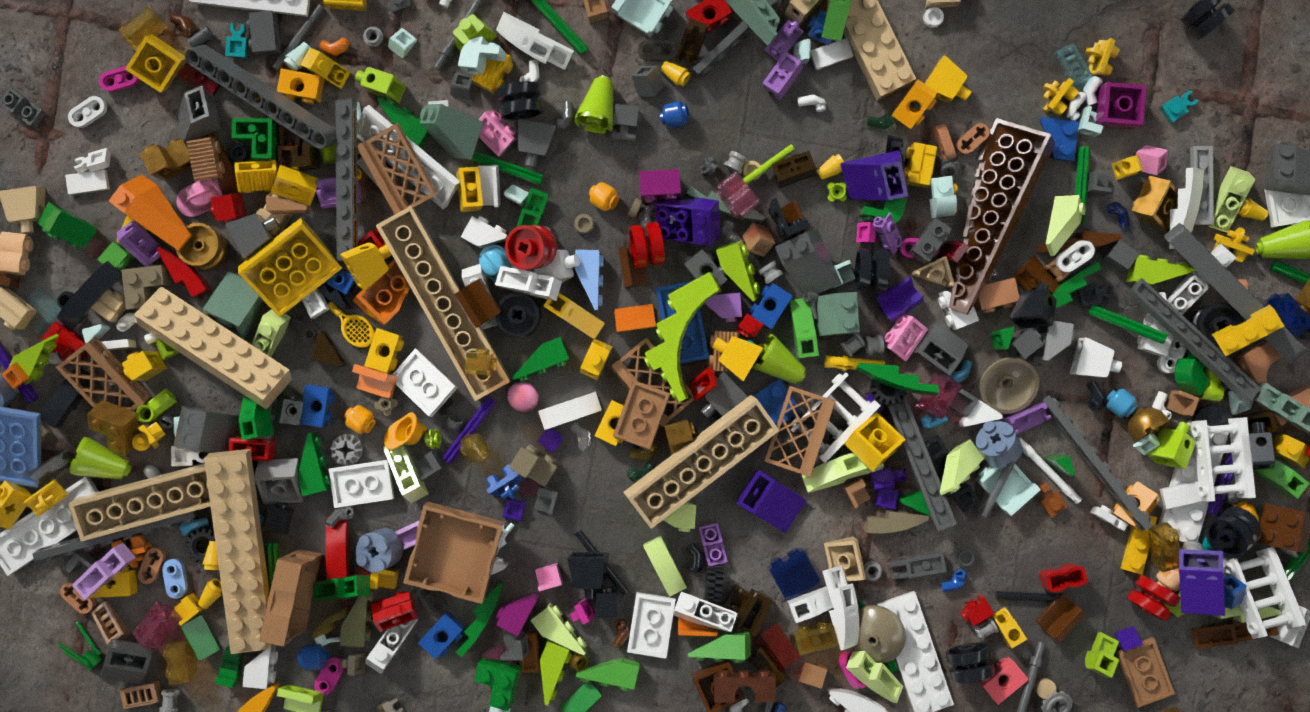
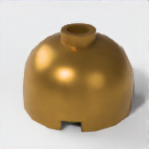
M1139 407L1131 413L1133 417L1128 421L1127 426L1131 438L1136 443L1148 434L1160 432L1170 424V421L1157 408L1148 407L1143 409Z

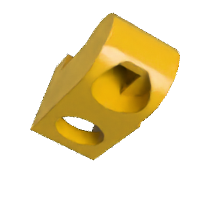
M1139 155L1112 163L1116 180L1136 175L1143 170Z
M1005 607L991 616L1008 647L1014 648L1027 640L1019 625Z

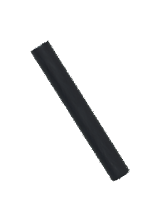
M996 591L995 598L1053 602L1056 599V594Z

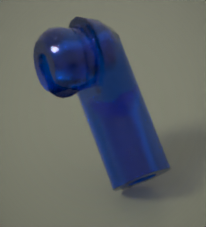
M1119 202L1109 203L1107 211L1118 216L1119 228L1130 226L1127 209Z

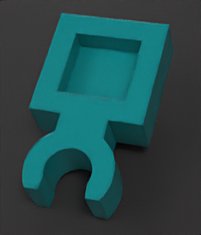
M231 23L230 31L233 34L232 37L227 36L225 56L227 58L247 59L249 40L243 37L247 32V27L241 24V29L236 31V25Z
M1192 91L1184 93L1181 99L1179 96H1176L1159 107L1170 124L1188 113L1187 107H1191L1198 102V99L1192 102L1188 100V96L1193 93Z

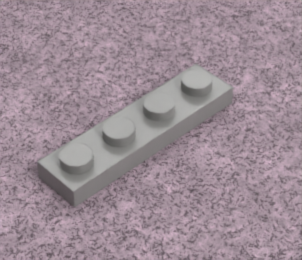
M1213 146L1190 147V168L1204 169L1202 195L1194 225H1214Z

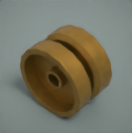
M192 223L186 226L192 236L181 251L176 249L178 257L184 263L203 271H211L218 268L228 255L226 238L219 231L203 223Z

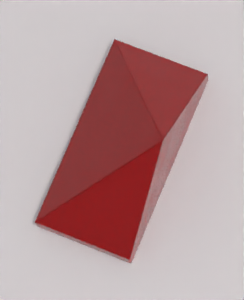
M712 367L705 369L689 383L694 401H699L717 386L718 373Z

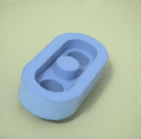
M177 558L166 561L162 567L166 593L169 597L177 599L184 596L188 591L185 565ZM170 566L174 567V573L170 571ZM174 585L178 587L177 592L173 590Z

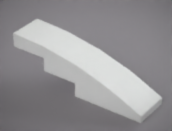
M1186 168V188L1178 189V209H1170V230L1180 222L1190 233L1192 232L1202 195L1204 169ZM1170 244L1169 249H1175V248Z

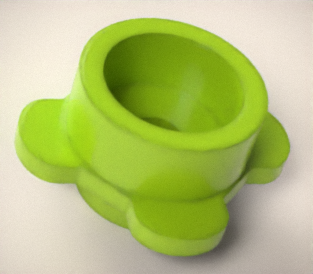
M831 182L827 185L829 190L827 198L830 202L834 200L843 202L847 199L845 194L846 184L844 182L836 184Z
M430 429L425 433V444L431 449L439 448L442 441L441 434L438 429H434V431Z

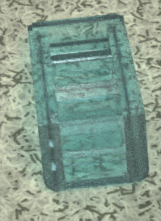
M1074 43L1055 51L1067 79L1071 78L1074 81L1072 85L1075 88L1087 83L1092 78L1093 74ZM1072 52L1073 55L1064 58V55ZM1072 60H1076V62H1074V63H1072V64H1070V65L1068 64V62H1070V61H1072ZM1079 67L1078 70L1072 71V69Z

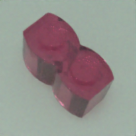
M736 171L716 187L718 190L716 192L717 196L721 201L726 200L730 205L728 209L734 217L738 216L741 219L760 204V200Z

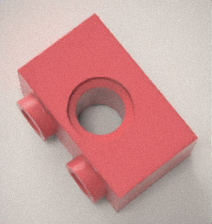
M1009 657L1001 659L996 664L994 676L978 681L998 705L1029 680ZM1006 675L1005 681L998 683L999 677Z

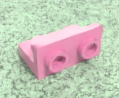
M494 110L486 111L478 119L484 122L479 138L498 157L502 156L508 147L518 140L516 129L501 119L499 112Z
M904 314L896 319L892 329L885 335L883 340L884 348L892 351L900 359L907 361L928 331V328L913 316Z

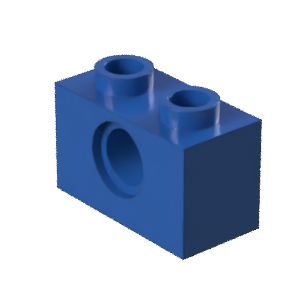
M774 283L770 287L768 285L765 286L760 294L763 298L759 303L755 302L750 309L751 316L763 323V326L769 330L772 329L792 298L791 294ZM771 300L774 302L775 308L773 311L765 309V301Z
M305 384L300 424L316 427H327V424H330L332 418L330 406L335 400L333 388ZM316 401H320L322 404V409L319 412L314 408Z
M448 610L418 644L434 659L439 655L443 657L451 649L448 645L453 640L457 642L463 636L462 630L465 625ZM439 632L447 633L448 640L440 639Z

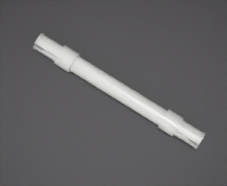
M1019 437L1023 447L1022 452L1027 457H1030L1075 504L1080 503L1082 498L1030 445Z

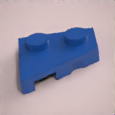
M1046 117L1039 118L1040 125L1042 124L1044 132L1051 134L1055 141L1051 152L1052 159L1073 162L1075 159L1079 122Z

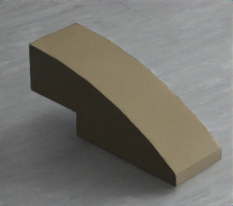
M886 510L885 517L865 515L864 531L866 533L878 534L903 531L928 521L929 516L919 513Z

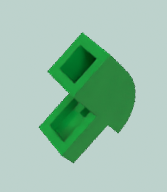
M907 199L883 200L881 210L864 206L861 208L860 216L864 217L865 221L874 222L876 217L886 218L888 213H891L896 223L903 215Z
M1191 352L1186 359L1179 358L1177 360L1175 380L1181 391L1191 395H1201L1210 380L1203 371L1205 365Z

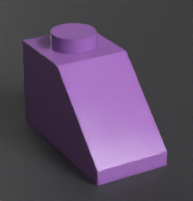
M740 293L714 295L704 303L720 319H726V322H737V318L742 317Z

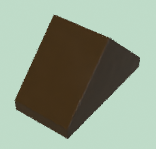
M320 331L317 334L312 361L338 367L346 366L347 364L327 332Z
M1260 410L1236 417H1247L1249 434L1253 433L1252 423L1265 422L1266 432L1279 431L1273 411Z

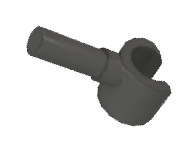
M809 291L803 294V300L810 303L813 319H818L816 303L819 296L816 292Z

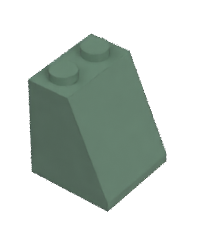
M426 104L420 113V124L452 158L471 160L484 122L442 104Z
M228 271L204 306L203 312L206 316L245 340L264 301L238 273L233 274Z
M857 292L835 293L818 297L816 303L818 319H813L816 336L847 335L860 332Z

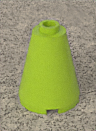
M599 76L594 79L575 115L574 122L577 126L582 124L585 126L584 130L593 133L604 134L606 130L612 131L614 126L613 82L610 78Z
M1310 220L1299 222L1259 238L1258 243H1255L1257 255L1260 254L1262 258L1310 260Z
M773 334L767 335L765 337L767 339L765 344L760 343L758 345L763 349L752 368L793 384L802 382L806 376L805 367Z
M83 437L76 450V458L72 460L70 474L120 480L124 476L128 477L132 466L129 465V460L108 450L107 447L88 437Z

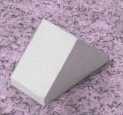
M978 400L970 415L962 416L959 426L966 427L1002 419L1003 417L1001 413Z

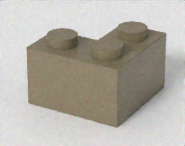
M163 265L121 270L127 310H139L153 295V289L160 288L161 286H172L171 274L167 267Z
M531 444L522 446L508 468L525 478H531L545 487L558 467L555 463L556 459L547 454L544 457L538 453L539 449Z

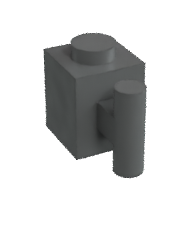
M615 104L613 127L621 129L620 132L612 131L611 139L635 142L636 134L628 133L629 129L637 130V125L642 123L643 113H639V107Z

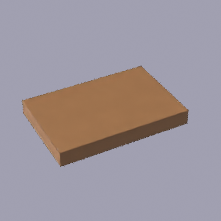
M633 380L613 437L650 450L671 393Z
M1153 637L1143 640L1141 647L1123 653L1122 649L1116 650L1133 700L1138 708L1175 695L1157 643Z

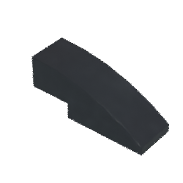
M80 368V374L90 375L89 372ZM80 378V384L84 388H89L90 379ZM67 379L57 388L40 413L41 420L53 428H61L70 412L76 410L83 398Z

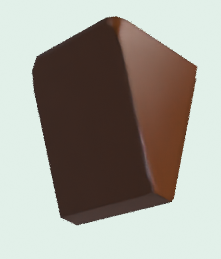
M794 200L781 208L788 225L795 220L803 219L797 201Z

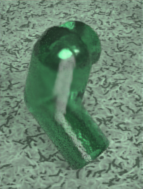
M888 113L879 118L868 116L866 126L886 129L895 123V118L892 114Z
M648 461L643 469L636 470L630 468L627 471V476L631 481L636 482L656 466Z

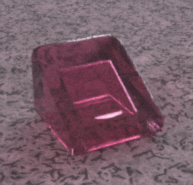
M504 642L485 650L482 657L485 659L501 660L500 656L505 651Z

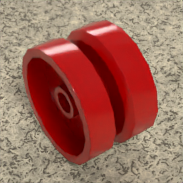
M647 223L645 233L640 224L629 226V242L634 267L636 269L646 268L648 258L653 266L664 265V243L659 223Z
M518 226L506 238V256L510 263L518 269L530 270L547 267L556 256V238L545 226Z
M1140 574L1135 584L1145 593L1131 590L1126 599L1150 616H1155L1167 622L1172 613L1162 603L1176 607L1181 598L1164 586Z

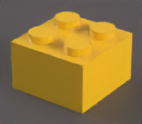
M153 34L144 37L125 70L162 93L169 88L186 59L183 54Z
M876 412L854 430L844 444L869 469L874 471L895 453L906 439Z

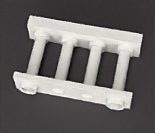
M839 373L831 381L834 385L822 396L835 400L833 408L849 425L842 431L841 429L838 430L830 421L828 422L826 429L833 435L832 438L835 441L830 446L827 443H821L819 449L821 455L819 458L824 463L846 442L853 431L881 406L875 400L871 403L865 401L844 381L848 376L847 373L843 375ZM838 386L861 407L860 409L863 412L858 417L852 416L830 395ZM818 400V401L810 408L811 411H812V413L818 410L817 407H818L823 401ZM809 410L803 417L810 414ZM819 412L814 414V417L816 419L818 417ZM804 419L801 421V423L805 431L807 432L810 429L803 423L806 420ZM799 422L792 425L790 429L792 432L798 429L804 433ZM812 432L807 434L809 438H811Z
M1247 417L1228 419V425L1207 426V420L1192 421L1191 432L1196 442L1195 457L1200 501H1215V494L1236 493L1237 498H1256ZM1230 433V445L1209 446L1208 434ZM1232 453L1233 465L1211 466L1210 454ZM1234 473L1235 485L1214 486L1212 474Z
M1274 546L1257 551L1258 558L1238 563L1237 558L1226 560V574L1233 575L1247 585L1242 603L1239 605L1246 620L1247 629L1253 639L1268 636L1265 629L1286 624L1287 629L1306 625ZM1262 565L1266 577L1246 582L1242 570ZM1270 585L1274 596L1254 602L1250 590ZM1278 604L1282 616L1262 621L1258 609Z

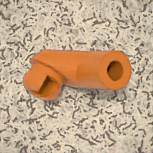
M341 38L333 44L322 40L319 48L334 56H338L348 50L350 42L346 38Z

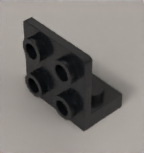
M777 198L772 199L768 212L771 219L775 218L777 234L779 237H783L784 241L802 234L810 228L808 220L802 221L801 219L795 220L788 225Z

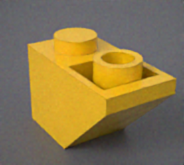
M309 48L300 64L342 89L351 73L320 51Z

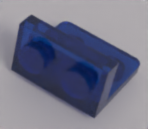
M1275 293L1266 300L1267 303L1264 307L1272 306L1284 327L1295 338H1298L1310 327V317L1289 293Z
M797 547L787 552L788 555L782 559L780 557L774 559L767 567L786 600L795 598L820 582L805 551Z

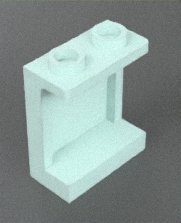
M615 0L611 10L619 18L652 37L654 33L658 34L663 26V23H661L665 16L669 17L673 7L672 0Z
M1015 464L995 503L1005 514L1012 516L1041 489L1035 483H1032ZM989 465L978 471V476L975 480L989 496L1003 468Z

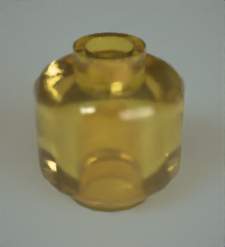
M467 434L461 439L460 452L470 462L480 463L489 455V444L480 434Z

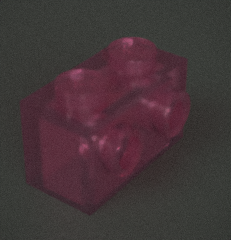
M934 373L928 384L939 385V393L936 396L922 395L915 407L931 417L943 419L961 384L948 375Z
M156 601L136 627L133 635L141 647L158 651L181 621V618L172 605Z

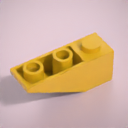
M560 293L558 294L557 301L548 299L544 304L545 308L593 339L597 337L605 324Z

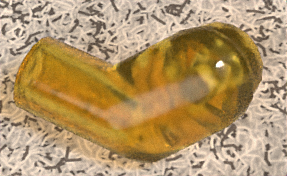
M653 442L650 450L646 448L642 450L631 449L629 458L646 461L656 454L657 444Z

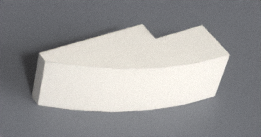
M500 266L495 283L496 286L554 301H557L562 284L555 277Z
M593 392L538 412L544 430L599 412L602 408L597 393Z

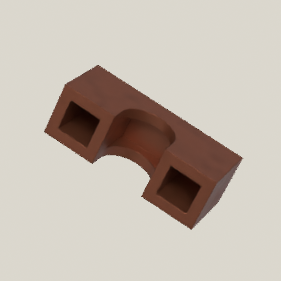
M721 670L714 674L715 703L735 702V693L742 686H748L754 690L755 702H776V677L770 670H759V673H750L749 670L730 673L728 670Z

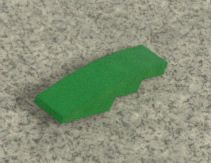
M531 187L525 206L522 208L517 227L522 225H540L550 194Z
M1098 262L1086 266L1060 283L1052 294L1057 300L1056 308L1073 301L1070 293L1087 285L1084 277L1101 269Z
M858 363L856 366V371L896 389L929 396H936L939 393V385L919 383V375L899 374V366Z
M503 581L485 597L482 604H479L472 611L477 618L464 631L469 638L456 651L461 658L477 640L490 620L505 584Z

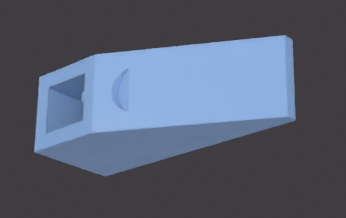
M576 250L575 254L579 257L580 265L575 267V271L595 311H599V306H602L603 295H599V287H603V275H600V267L604 265V255H600L599 250Z

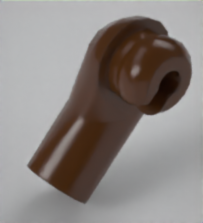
M171 14L170 22L181 25L185 37H192L195 31L192 20L183 15Z
M625 619L615 621L618 636L612 644L621 649L630 636L629 625Z

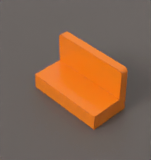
M652 304L614 310L617 333L656 327Z
M354 364L352 372L360 374L357 389L386 398L392 397L398 376Z
M678 617V635L718 636V629L696 624Z

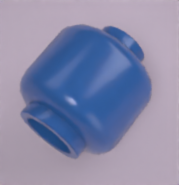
M681 101L665 104L663 112L660 113L662 124H666L670 129L684 126L687 124L688 119H690L688 106Z
M321 644L304 645L301 651L298 652L299 667H302L305 671L321 670L324 668L325 662L329 661V652Z

